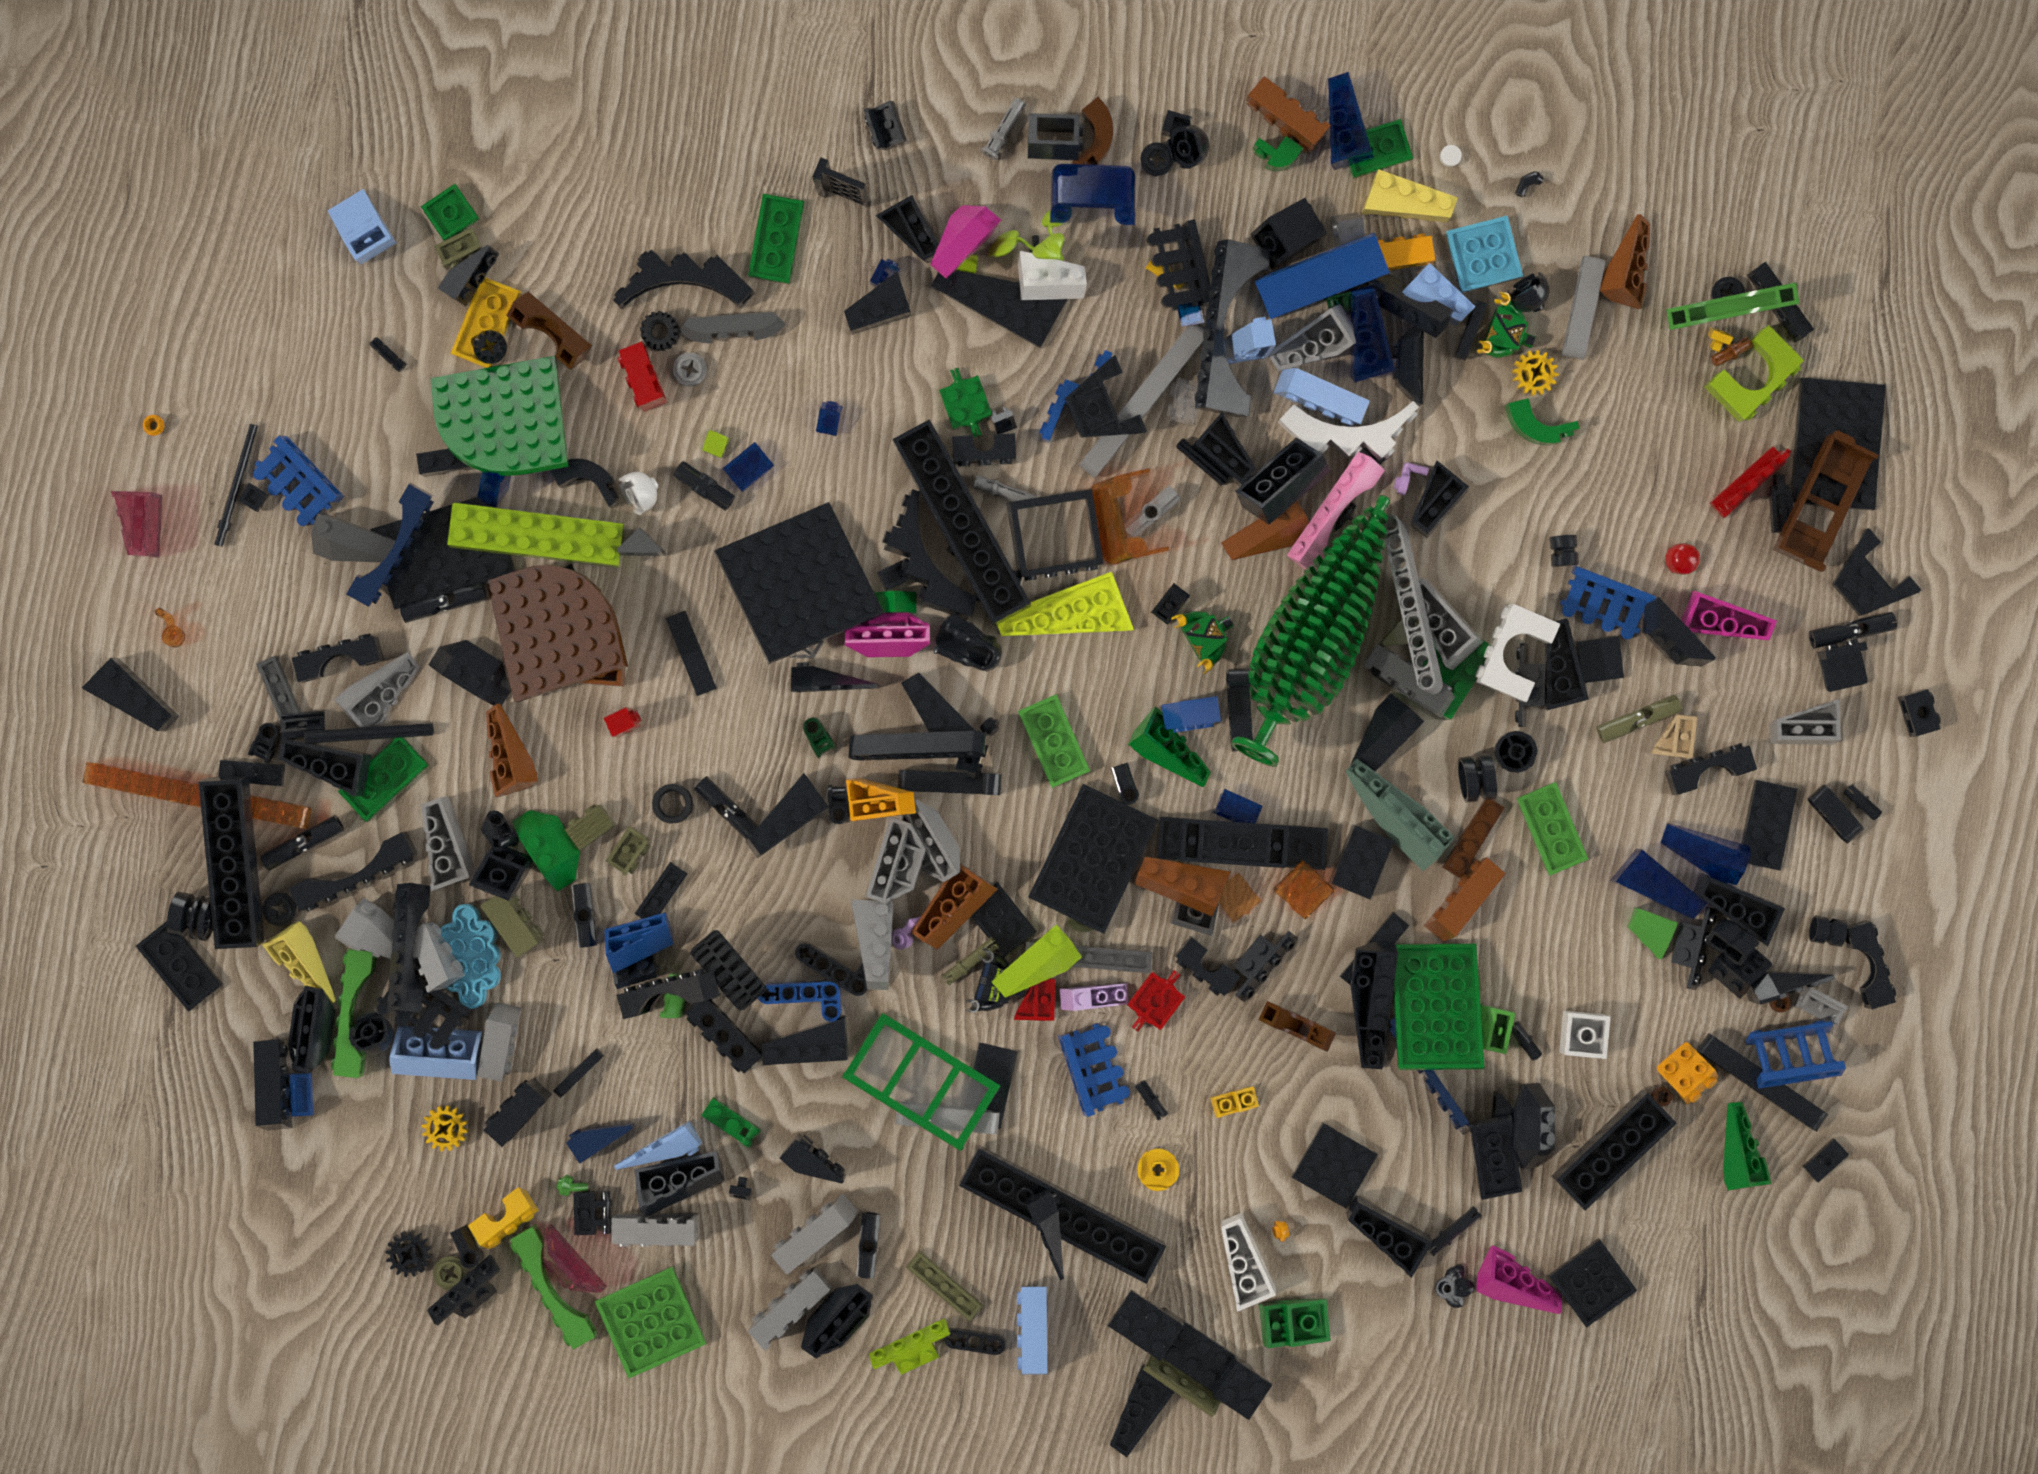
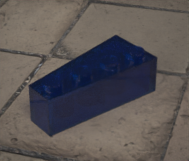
M1349 72L1328 78L1329 124L1331 125L1330 161L1335 171L1373 158L1374 154Z
M1371 285L1351 291V321L1356 343L1351 346L1350 377L1355 383L1393 372L1395 368L1376 290Z
M1635 849L1610 880L1689 919H1695L1707 904L1642 849Z

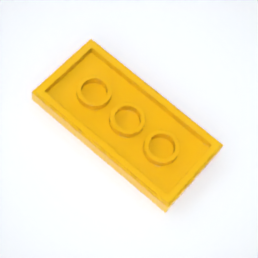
M485 277L474 293L450 354L484 368L492 367L493 364L483 363L475 356L472 346L475 337L482 331L488 330L499 332L504 337L511 321L506 315L512 303L521 296L522 292ZM486 339L487 346L483 350H489L492 354H494L493 346H495L496 343L491 344Z

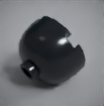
M1183 125L1172 130L1171 137L1167 140V150L1171 160L1182 165L1179 167L1183 169H1190L1201 164L1209 153L1210 144L1207 134L1195 125Z
M1538 272L1539 276L1536 277L1533 273L1522 278L1513 285L1516 288L1511 293L1509 290L1507 291L1510 295V300L1519 311H1533L1535 313L1545 306L1544 303L1548 299L1550 290L1548 282L1541 272Z
M1521 731L1505 733L1498 739L1494 749L1495 759L1500 767L1514 773L1523 772L1532 767L1538 753L1534 739Z
M369 1012L356 1019L357 1023L354 1028L351 1026L349 1030V1040L355 1049L362 1054L373 1056L379 1055L389 1048L393 1041V1028L383 1015L377 1012Z

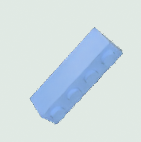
M414 1026L397 1027L389 1057L392 1074L477 1079L481 1057L482 1031L454 1029L448 1038L451 1041L449 1046L444 1044L441 1049H434L430 1044L433 1037L430 1034L426 1033L424 1037L416 1038L413 1034ZM430 1027L431 1029H433V1030L436 1031V1032H437V1030L439 1029V1028H432V1027Z

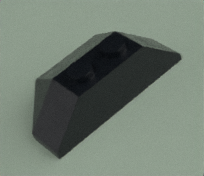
M1413 326L1392 347V359H1395V367H1392V379L1395 380V386L1411 402L1414 401L1418 406H1421L1423 404L1424 331Z
M1660 597L1653 599L1644 606L1642 633L1670 663L1702 667L1715 660L1716 657Z
M468 640L440 646L428 664L445 678L493 706L496 704H501L502 706L511 693L503 662Z
M304 986L303 991L298 995L293 1004L288 1049L293 1062L292 1069L311 1073L330 1052L335 1009L323 989Z
M1525 1083L1521 1085V1091L1514 1105L1513 1150L1517 1160L1520 1162V1167L1523 1169L1539 1167L1555 1149V1105L1540 1083Z
M859 1284L836 1288L807 1320L801 1344L802 1350L817 1359L822 1354H827L841 1348L869 1317L871 1300L873 1298L872 1293Z

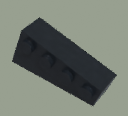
M1568 618L1555 621L1560 623L1552 643H1545V710L1589 700Z
M110 658L82 687L87 692L156 731H166L180 717L119 658Z
M919 672L901 682L929 732L975 731Z
M282 739L279 760L318 779H322L354 797L364 796L371 754L319 743L307 744L304 740Z
M805 773L800 776L745 841L757 859L829 807Z
M1701 873L1693 891L1767 947L1785 910L1784 907L1704 873Z
M844 1016L833 1022L821 1023L764 1041L762 1043L763 1065L848 1060L847 1018Z
M280 1039L253 1041L255 1126L267 1131L293 1128L288 1083L289 1072L286 1057L288 1056L287 1045Z
M1356 1195L1346 1212L1348 1221L1412 1278L1432 1244L1430 1235Z

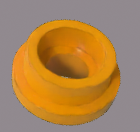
M149 415L143 421V429L148 435L157 436L164 430V421L157 415ZM153 422L157 423L156 429L151 428Z
M1279 1220L1274 1222L1272 1227L1274 1237L1279 1239L1280 1242L1285 1241L1290 1236L1286 1222H1280Z

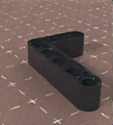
M899 770L898 788L913 792L1001 795L1002 774L981 773L980 777L975 776L973 783L966 781V772Z

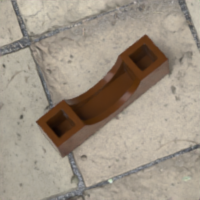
M529 291L512 303L506 315L522 329L532 328L547 334L555 343V357L570 370L585 360L592 347L589 342Z

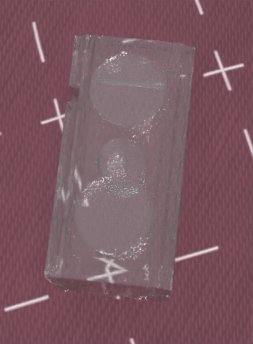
M1178 378L1175 384L1171 383L1169 396H1173L1172 404H1168L1166 416L1170 417V423L1195 425L1197 416L1195 394L1198 381Z

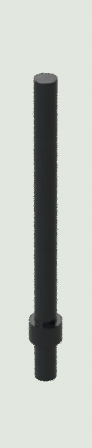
M249 425L224 513L217 525L219 529L214 545L223 547L226 533L230 531L232 524L230 523L256 436L257 425Z

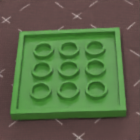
M673 1266L595 1300V1304L628 1378H632L707 1343Z

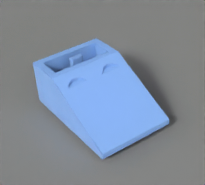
M364 189L328 210L345 245L355 261L361 265L397 243Z

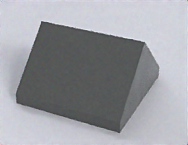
M640 527L618 548V553L623 556H666V552Z
M1175 901L1169 922L1212 936L1219 903L1213 916H1210Z

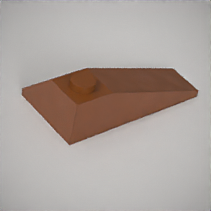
M1637 214L1607 266L1600 286L1601 293L1609 301L1635 309H1642L1647 283H1643L1644 271H1648L1645 251L1649 250L1651 226L1641 214Z
M1296 501L1270 525L1258 519L1221 542L1231 560L1292 547L1309 524V521L1300 504Z

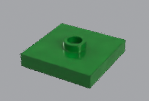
M456 183L420 206L443 241L461 233L480 220Z

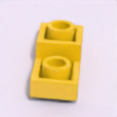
M1254 1086L1210 1097L1216 1118L1259 1107Z

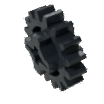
M411 1230L408 1235L406 1231L401 1232V1237L395 1235L393 1237L394 1241L388 1243L391 1249L385 1251L386 1254L390 1255L386 1262H392L390 1269L396 1268V1275L404 1272V1277L406 1278L410 1273L415 1277L418 1271L420 1273L425 1271L424 1266L428 1267L430 1265L427 1259L433 1257V1254L428 1253L432 1245H426L429 1239L425 1238L422 1240L421 1232L415 1236L414 1230ZM405 1240H411L409 1244L400 1243ZM412 1248L411 1257L407 1259L408 1252L406 1251ZM410 1263L418 1264L415 1267H407Z

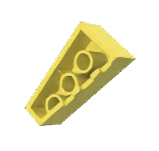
M1378 169L1361 214L1448 222L1458 197Z

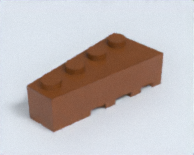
M1489 858L1477 859L1470 866L1471 871L1458 881V886L1446 896L1442 905L1434 911L1429 920L1424 924L1442 942L1459 934L1506 874Z

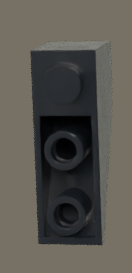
M486 245L450 269L438 289L466 307L469 301L472 300L479 285L484 281L490 268L495 264L500 253Z

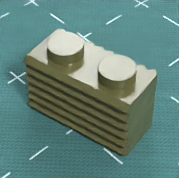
M593 804L584 811L586 813L585 816L580 819L577 816L567 823L569 827L565 831L579 850H583L616 826L602 805L596 807Z

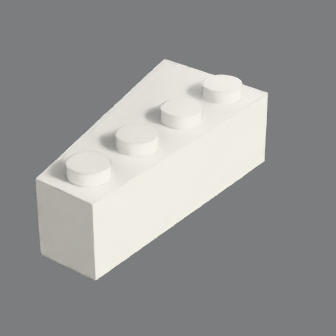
M1242 1213L1223 1220L1221 1228L1238 1312L1276 1296V1287Z

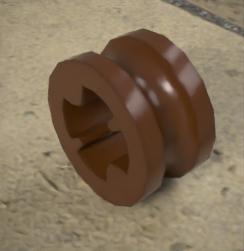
M1789 997L1781 999L1785 1002L1782 1003L1784 1005L1782 1008L1775 1005V1002L1778 1003L1776 1000L1769 1002L1771 1009L1780 1013L1786 1012L1791 1005Z
M1656 1087L1651 1093L1653 1099L1660 1106H1667L1671 1103L1672 1094L1668 1089ZM1660 1091L1662 1093L1666 1092V1095L1664 1096V1101L1660 1099L1659 1101L1657 1100V1098L1659 1097L1658 1093Z

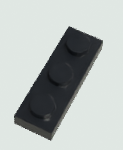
M220 760L218 777L249 776V784L283 786L285 765Z

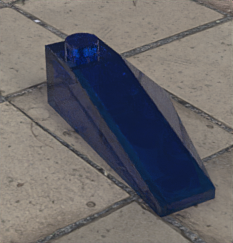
M1670 823L1666 824L1660 841L1661 844L1711 877L1733 885H1737L1744 875L1751 856L1750 847Z

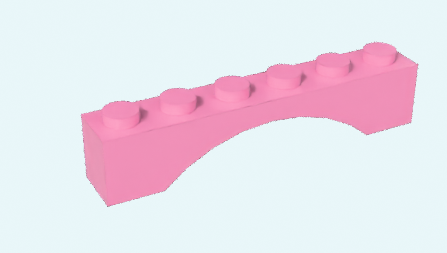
M1360 452L1355 455L1298 540L1292 546L1287 556L1301 568L1306 569L1312 564L1314 566L1313 560L1319 554L1322 559L1325 558L1323 549L1327 546L1329 535L1340 513L1356 496L1373 488L1385 471L1372 457Z

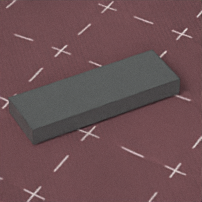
M273 656L257 663L256 665L280 722L281 714L301 713L278 656Z

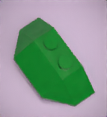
M529 810L512 821L521 843L541 874L557 892L576 880L581 851L565 831L566 828L558 816Z

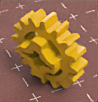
M1536 350L1534 355L1531 351L1526 352V357L1523 354L1519 357L1521 362H1514L1517 369H1513L1511 372L1516 374L1512 381H1518L1517 389L1524 388L1523 394L1530 391L1532 397L1535 396L1536 392L1541 396L1544 394V390L1547 392L1551 390L1549 384H1556L1553 378L1559 376V373L1554 372L1558 365L1551 364L1554 358L1547 359V352L1541 356L1539 350ZM1529 360H1537L1535 364L1532 365L1526 363ZM1537 368V373H1536V374H1537L1538 376L1535 377V378L1532 380V378H1533V372H1532V371ZM1536 382L1544 383L1542 386L1533 387Z
M440 1105L437 1107V1112L432 1109L429 1111L431 1116L427 1115L424 1117L427 1123L421 1126L426 1129L422 1136H428L426 1143L432 1142V1149L440 1146L441 1152L446 1147L451 1151L453 1150V1144L459 1147L461 1145L459 1140H466L463 1133L469 1131V1129L464 1128L468 1120H462L465 1114H458L457 1107L451 1110L450 1105H447L445 1110H443V1107ZM443 1114L450 1115L453 1118H445ZM432 1123L435 1125L434 1132H432ZM452 1123L447 1129V1131L439 1133V1131L442 1130L443 1126ZM457 1123H458V1128H459L458 1134H457V1132L455 1131V1129H456V1124H457ZM438 1138H445L449 1142L440 1141Z

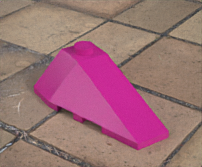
M962 205L950 216L930 265L947 279L993 235L1001 219L986 206Z
M1493 1245L1490 1247L1477 1274V1292L1498 1301L1555 1314L1562 1313V1294L1543 1279L1538 1280L1530 1273L1531 1270L1527 1266L1522 1267L1515 1261V1257L1509 1252Z

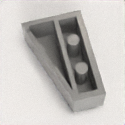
M1839 699L1778 718L1771 722V744L1834 745L1841 741Z
M434 922L424 923L416 928L412 945V956L414 959L418 958L422 967L418 970L420 976L425 975L428 985L425 987L427 993L445 989L465 976L461 963L454 958L451 946L445 942L441 935L440 927Z
M497 1003L486 1022L478 1077L502 1082L506 1075H510L512 1068L510 1059L515 1051L514 1041L518 1033L522 1008Z

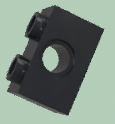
M1922 689L1897 697L1909 737H1917L1941 729L1939 725L1941 724L1939 714L1935 712L1933 706L1935 703L1934 696L1929 692V689ZM1920 707L1924 709V716L1922 718L1918 716V709Z

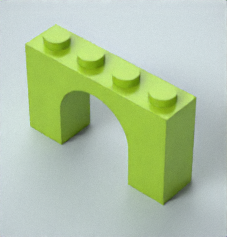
M1769 325L1762 328L1751 339L1753 348L1764 358L1769 369L1767 382L1761 389L1748 390L1742 387L1725 369L1718 372L1704 386L1738 422L1745 419L1749 421L1757 413L1755 409L1760 404L1764 406L1772 398L1770 394L1774 390L1778 392L1787 383L1785 379L1789 375L1793 377L1800 371L1801 367L1799 365L1804 361Z

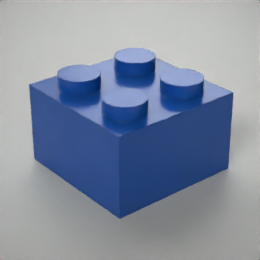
M1217 696L1162 705L1165 730L1173 729V733L1214 727V722L1221 721Z

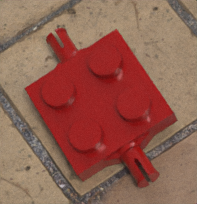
M1173 970L1166 980L1151 971L1127 1003V1006L1138 1015V1019L1131 1026L1133 1029L1139 1032L1146 1022L1154 1025L1161 1031L1185 999V996L1174 986V983L1181 974Z

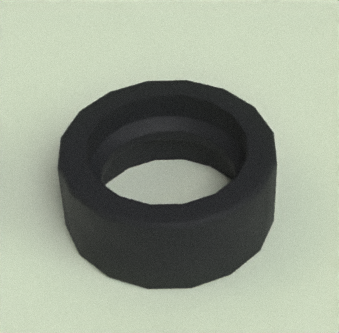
M678 784L664 785L653 796L652 809L656 817L662 822L669 824L680 823L687 819L692 812L693 798L684 786ZM667 792H678L685 800L684 810L677 816L666 815L661 809V798Z

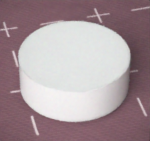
M1455 145L1444 147L1440 153V161L1446 167L1456 166L1462 157L1460 149Z

